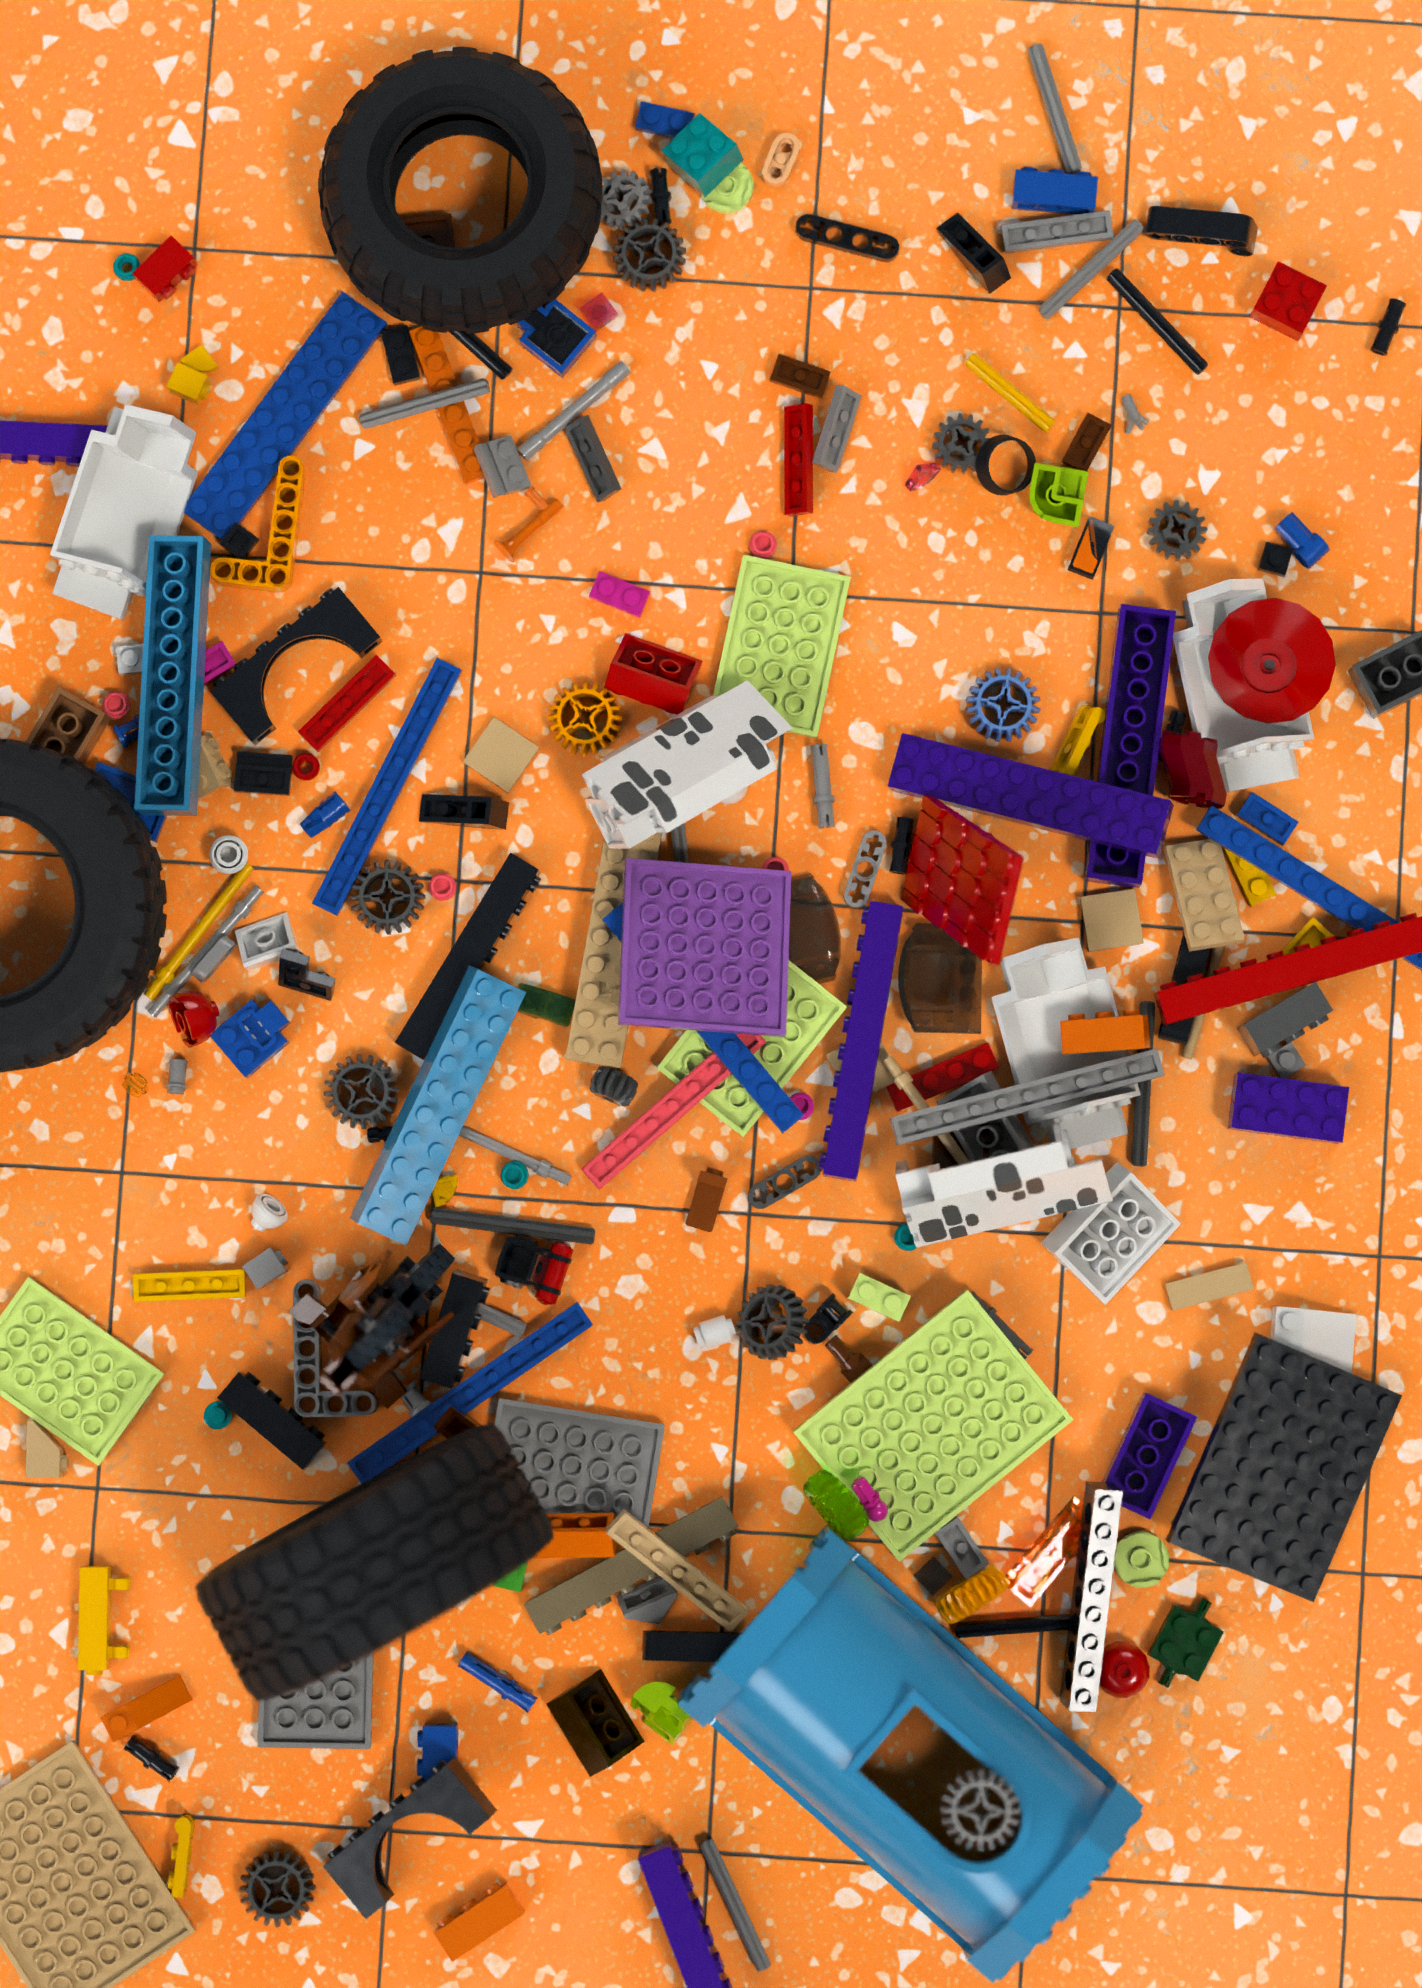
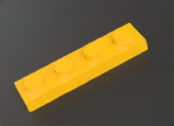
M244 1269L133 1274L134 1302L247 1297L246 1272Z

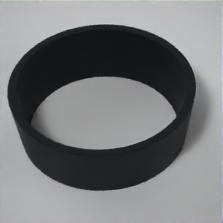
M997 435L988 439L981 446L976 457V474L981 485L990 493L1000 496L1009 495L1025 489L1030 484L1036 459L1030 446L1023 440L1009 435ZM1009 440L1016 441L1023 448L1027 457L1025 478L1014 490L1000 488L993 481L989 472V460L993 450L1002 442Z

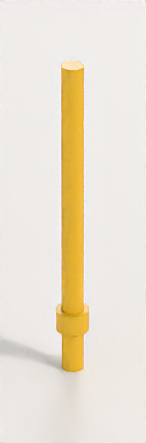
M246 863L243 869L237 872L166 966L160 967L155 974L157 977L145 991L144 995L153 1001L163 986L172 981L175 977L173 973L254 868Z

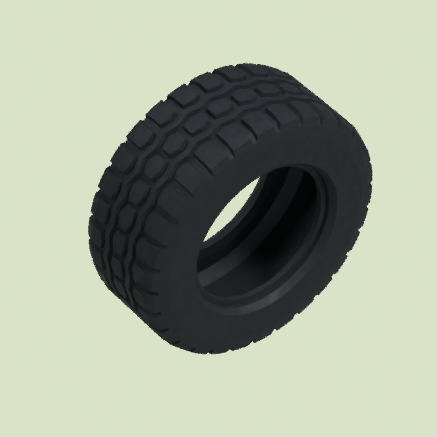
M1 738L0 816L13 817L29 824L51 842L61 855L68 869L75 899L74 920L69 939L56 962L47 972L30 985L18 991L0 996V1072L36 1068L66 1059L78 1053L82 1048L89 1047L107 1034V1030L111 1026H116L131 1010L132 1002L138 1000L149 982V972L155 969L160 956L161 947L159 942L160 938L164 937L167 914L163 913V905L167 903L165 880H161L160 871L163 869L156 847L151 845V835L140 816H136L133 811L134 807L119 790L114 789L104 776L94 769L88 768L75 758L20 740Z
M493 1423L471 1428L418 1453L245 1548L216 1566L196 1585L198 1601L207 1618H211L210 1624L214 1631L219 1632L217 1637L228 1656L232 1655L229 1659L234 1669L238 1670L236 1673L245 1690L256 1701L272 1699L301 1689L388 1646L496 1584L530 1561L549 1544L554 1537L551 1521L543 1506L538 1505L540 1501L534 1491L530 1492L533 1488L523 1469L518 1468L520 1464L516 1456L511 1454L513 1450L500 1429Z

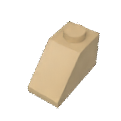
M35 1420L27 1421L25 1477H64V1472L68 1471L69 1458L68 1455H64V1448Z

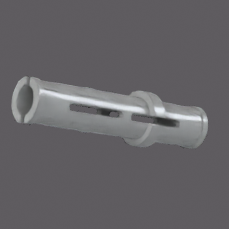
M828 744L810 746L815 786L813 804H816L818 828L824 829V826L826 828L835 827L833 813L835 796L831 792Z

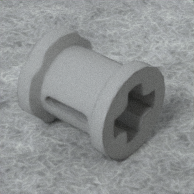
M416 1380L405 1387L407 1391L400 1397L409 1409L410 1417H413L431 1404L429 1400H425L418 1390Z

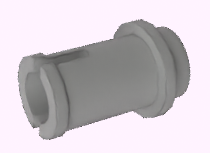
M170 1059L169 1081L165 1084V1087L168 1088L167 1093L183 1095L185 1089H188V1086L185 1085L187 1060Z

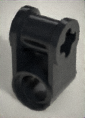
M834 1293L816 1310V1313L809 1319L810 1322L803 1326L804 1329L808 1330L809 1325L818 1324L823 1330L821 1338L816 1340L810 1338L808 1333L802 1334L804 1340L809 1344L815 1345L823 1342L853 1313L851 1310H846L835 1299L836 1295ZM830 1307H831L834 1311H836V1312L839 1314V1316H838L836 1313H834V1312L830 1309Z

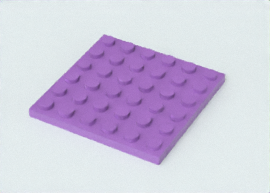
M626 858L624 868L618 1025L784 1037L786 1035L791 871Z

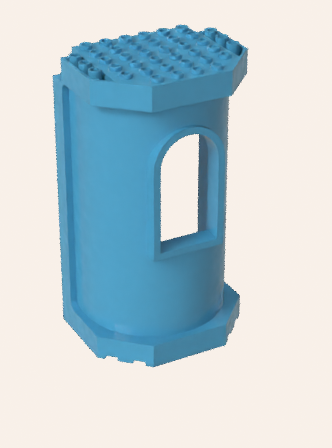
M826 1524L808 1545L810 1552L804 1560L806 1567L799 1566L745 1630L710 1668L708 1673L711 1677L709 1679L702 1678L698 1673L679 1694L678 1706L703 1728L710 1724L962 1948L966 1961L991 1983H994L997 1979L1001 1981L1010 1971L1011 1967L1017 1962L1022 1963L1029 1956L1038 1943L1043 1945L1053 1934L1051 1928L1058 1920L1062 1923L1072 1912L1073 1909L1070 1906L1077 1898L1082 1900L1092 1888L1089 1885L1096 1876L1101 1878L1111 1866L1108 1861L1126 1842L1127 1838L1125 1836L1131 1826L1143 1815L1141 1810L1144 1806L1136 1796L1109 1774L1096 1760ZM915 1704L990 1771H994L998 1778L1003 1776L1006 1779V1785L1013 1786V1792L1019 1798L1018 1804L1021 1810L1019 1827L1012 1842L997 1855L986 1859H968L953 1853L859 1770Z

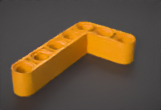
M293 455L286 456L280 461L278 466L267 561L261 562L226 557L214 560L210 567V573L220 586L284 593L291 587L306 479V470L298 457ZM290 465L299 466V471L294 476L285 474L286 469ZM287 492H294L296 494L295 500L291 503L282 501L283 495ZM287 518L292 520V526L289 529H279L281 520ZM279 546H288L289 552L286 556L278 557L275 555L276 549ZM223 566L231 568V572L226 578H220L217 575L218 570ZM250 569L258 571V577L253 581L245 580V574ZM278 572L286 574L283 583H272L274 574Z

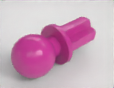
M866 1478L854 1479L851 1487L859 1498V1505L861 1508H865L866 1516L874 1522L884 1520L887 1516L888 1508L885 1502L879 1500L880 1494L878 1491L872 1489Z

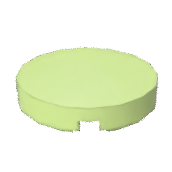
M740 163L706 197L701 195L703 202L709 209L719 214H732L742 210L749 203L753 195L752 176L745 165Z
M1136 1531L1125 1535L1117 1543L1114 1568L1117 1575L1125 1583L1133 1587L1147 1588L1157 1584L1167 1572L1169 1553L1166 1545L1157 1536L1149 1532Z

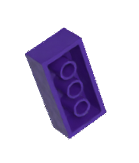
M1238 1072L1234 1074L1227 1129L1333 1144L1343 1143L1349 1087Z
M1142 1393L1102 1482L1114 1483L1123 1491L1122 1507L1151 1519L1197 1416L1148 1393Z

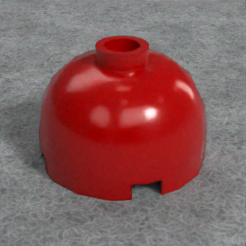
M185 991L170 996L169 999L174 1001L169 1004L171 1018L177 1032L183 1031L186 1039L182 1040L183 1043L190 1048L207 1041L217 1026L216 1017L219 1016V1009L216 1003L209 1001L199 991Z
M1116 1641L1107 1644L1103 1651L1099 1687L1105 1693L1115 1698H1129L1137 1695L1146 1686L1150 1677V1665L1147 1656L1139 1647L1129 1642Z

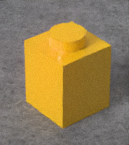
M177 362L166 386L171 394L200 406L202 400H207L212 389L208 375Z

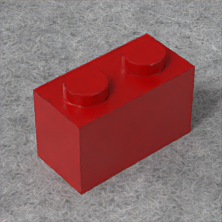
M170 235L132 274L136 281L160 303L163 299L167 300L175 293L176 286L183 279L186 281L195 273V267L198 264L195 258Z

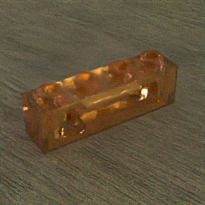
M1075 1496L1070 1499L1005 1575L1009 1583L1007 1588L1029 1607L1034 1604L1078 1551L1079 1539L1077 1542L1074 1539L1076 1537L1079 1538L1083 1503ZM1039 1581V1586L1036 1589H1034V1586Z

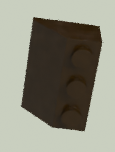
M601 1669L546 1703L590 1777L609 1768L645 1742Z

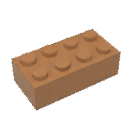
M58 686L26 742L63 753L85 764L111 717Z

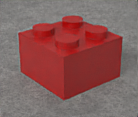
M1278 261L1250 318L1299 341L1327 285Z

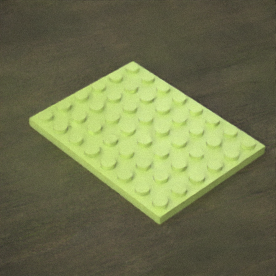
M966 1289L793 1430V1433L900 1562L1072 1422L1073 1418L968 1289ZM864 1477L872 1489L878 1491L880 1494L879 1500L885 1502L888 1508V1513L884 1520L874 1522L866 1516L865 1508H861L859 1498L851 1487L854 1479Z

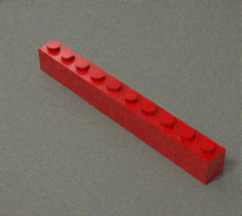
M1412 913L1400 917L1401 922L1391 925L1389 920L1373 925L1374 930L1365 933L1363 928L1346 932L1348 938L1337 940L1336 935L1320 940L1321 945L1312 948L1309 943L1293 948L1294 953L1284 955L1283 951L1266 955L1267 961L1257 963L1256 958L1241 962V968L1230 971L1229 966L1213 970L1214 976L1203 978V974L1194 975L1186 978V984L1179 986L1176 985V981L1160 985L1161 991L1154 993L1163 1026L1422 952V916L1417 918V914Z

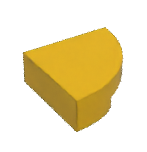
M200 345L180 359L183 365L199 372L210 373L219 369L203 345Z
M457 1174L438 1178L432 1191L435 1208L443 1206L454 1196L458 1185Z

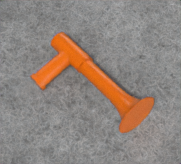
M533 486L524 495L528 496L541 511L509 540L504 542L494 541L499 551L512 563H514V552L519 545L563 508L562 503L557 498L548 503Z

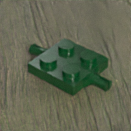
M1201 1598L1195 1612L1184 1611L1172 1605L1147 1653L1148 1656L1160 1661L1166 1668L1158 1681L1159 1684L1169 1688L1175 1674L1186 1675L1197 1682L1201 1678L1224 1631L1211 1625L1205 1619L1212 1604L1210 1601Z

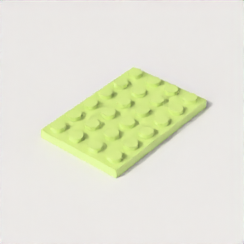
M743 554L713 696H720L748 680L792 727L787 733L817 739L851 577Z
M788 960L786 1035L784 1037L762 1036L766 1043L753 1055L783 1089L847 1006ZM686 1030L657 1066V1069L674 1083L678 1084L713 1051L696 1031ZM732 1074L699 1102L742 1137L748 1133L764 1113Z
M28 1277L0 1316V1396L93 1463L100 1466L162 1380L165 1373L34 1279Z

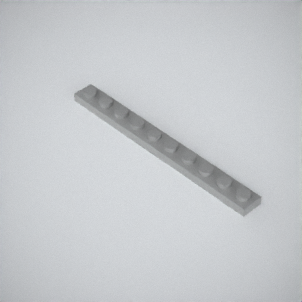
M1156 1048L891 1117L889 1120L896 1145L899 1146L1163 1077L1165 1074Z

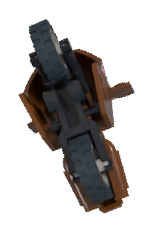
M440 1243L430 1250L418 1263H414L407 1256L380 1285L379 1281L392 1255V1252L386 1249L374 1262L361 1266L346 1288L329 1306H326L310 1293H307L288 1311L297 1321L310 1324L329 1344L327 1354L331 1359L320 1372L319 1380L334 1395H340L355 1381L362 1388L367 1386L374 1387L377 1399L388 1409L406 1393L407 1389L394 1371L402 1362L404 1363L432 1340L455 1317V1314L450 1312L427 1330L417 1321L433 1304L431 1301L435 1300L443 1292L435 1284V1281L442 1276L455 1260Z

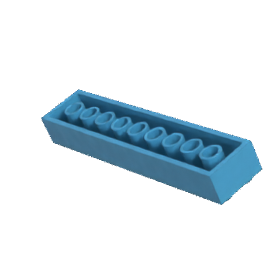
M149 536L134 810L142 815L197 816L211 543L204 536Z
M468 967L350 1219L359 1225L407 1246L526 994L525 991L477 968Z

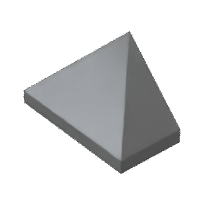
M657 1577L637 1586V1588L624 1595L619 1594L616 1597L625 1619L660 1624L677 1595L672 1585L662 1577Z

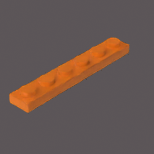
M422 326L410 330L411 339L431 392L434 393L458 386L439 332L423 329ZM461 401L437 408L465 484L467 485L485 478L473 449L480 443L465 402Z

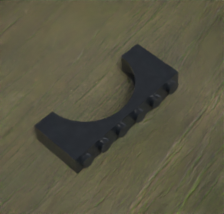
M339 587L335 590L330 588L320 596L319 599L321 601L313 608L308 606L298 614L299 619L292 625L287 623L277 631L278 636L271 642L267 640L256 648V654L249 660L247 658L242 659L234 666L235 671L228 677L224 675L213 683L212 686L214 688L210 692L255 746L276 729L266 711L264 687L272 665L281 654L301 642L320 639L345 645L362 659L383 642L378 633Z
M455 1757L447 1763L441 1760L430 1770L433 1774L427 1780L423 1776L409 1787L412 1790L409 1795L404 1797L401 1793L388 1804L392 1809L385 1814L379 1811L368 1821L371 1825L365 1831L360 1827L348 1837L350 1843L343 1848L339 1844L327 1855L330 1860L323 1866L324 1869L365 1919L385 1905L394 1895L386 1882L381 1864L382 1844L387 1831L393 1823L409 1815L430 1813L454 1821L470 1835L497 1811Z

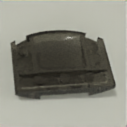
M811 873L791 877L788 960L818 984L835 981L837 976L835 973L841 958V933L837 915L828 894L813 879L815 877Z
M915 923L912 928L914 931L903 946L898 969L900 1002L903 1012L911 1024V1029L914 1033L981 1034L982 960L970 949L960 945L943 929L930 923Z

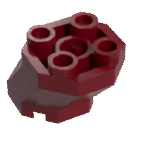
M1163 730L1162 737L1160 738L1159 753L1169 786L1167 799L1184 805H1188V802L1196 804V807L1209 808L1212 805L1217 809H1221L1225 806L1227 794L1216 757L1218 748L1216 739L1201 738V733L1194 731H1185L1184 735H1179V733Z

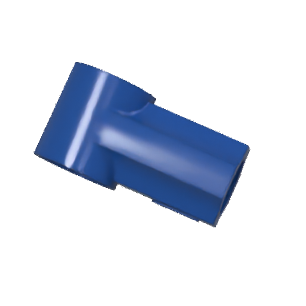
M1293 512L1274 528L1293 549L1296 559L1307 569H1310L1330 551L1327 543L1317 533H1312Z

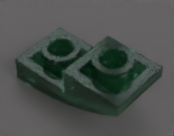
M519 984L518 988L525 991L526 994L517 1012L535 1019L541 1018L563 1027L569 1026L576 1000L535 986Z

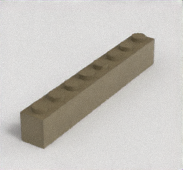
M721 1496L654 1533L682 1556L695 1551L696 1555H699L711 1548L709 1544L711 1541L719 1538L723 1542L736 1534L734 1529L738 1527V1524L724 1497ZM623 1549L615 1553V1557H608L526 1601L524 1606L538 1633L546 1632L547 1635H550L562 1628L561 1622L569 1618L574 1622L587 1615L585 1609L596 1605L598 1609L612 1601L611 1595L619 1591L624 1595L637 1588L635 1582L643 1578L648 1582L659 1575L628 1550Z

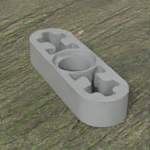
M869 831L862 838L844 892L845 903L851 908H862L868 902L887 844L884 834L880 831ZM873 836L878 837V842L882 844L881 848L876 847L873 853L874 857H878L877 861L871 857L861 856L862 852L868 854L870 845L866 843V840H872ZM860 863H870L873 866L872 875L869 877L860 876L857 872V867ZM853 878L863 883H870L869 887L862 886L861 895L864 896V899H859L857 903L852 902V896L848 895L849 892L856 890L858 884L856 882L852 883Z

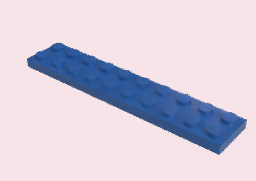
M342 291L188 499L184 510L185 515L221 541L236 522L240 525L277 476L280 461L294 453L379 338L381 331H384L388 326L387 322Z

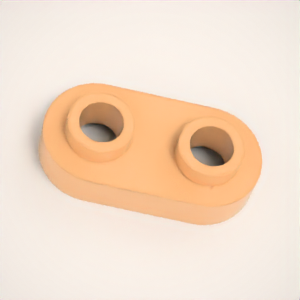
M782 133L774 139L762 167L763 180L769 186L780 187L787 182L800 152V142L795 135ZM787 145L791 148V151L784 153L781 148ZM773 170H778L781 175L775 178L770 173Z

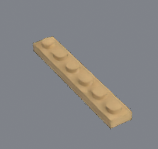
M625 1509L605 1529L606 1534L729 1632H732L749 1613L745 1605Z

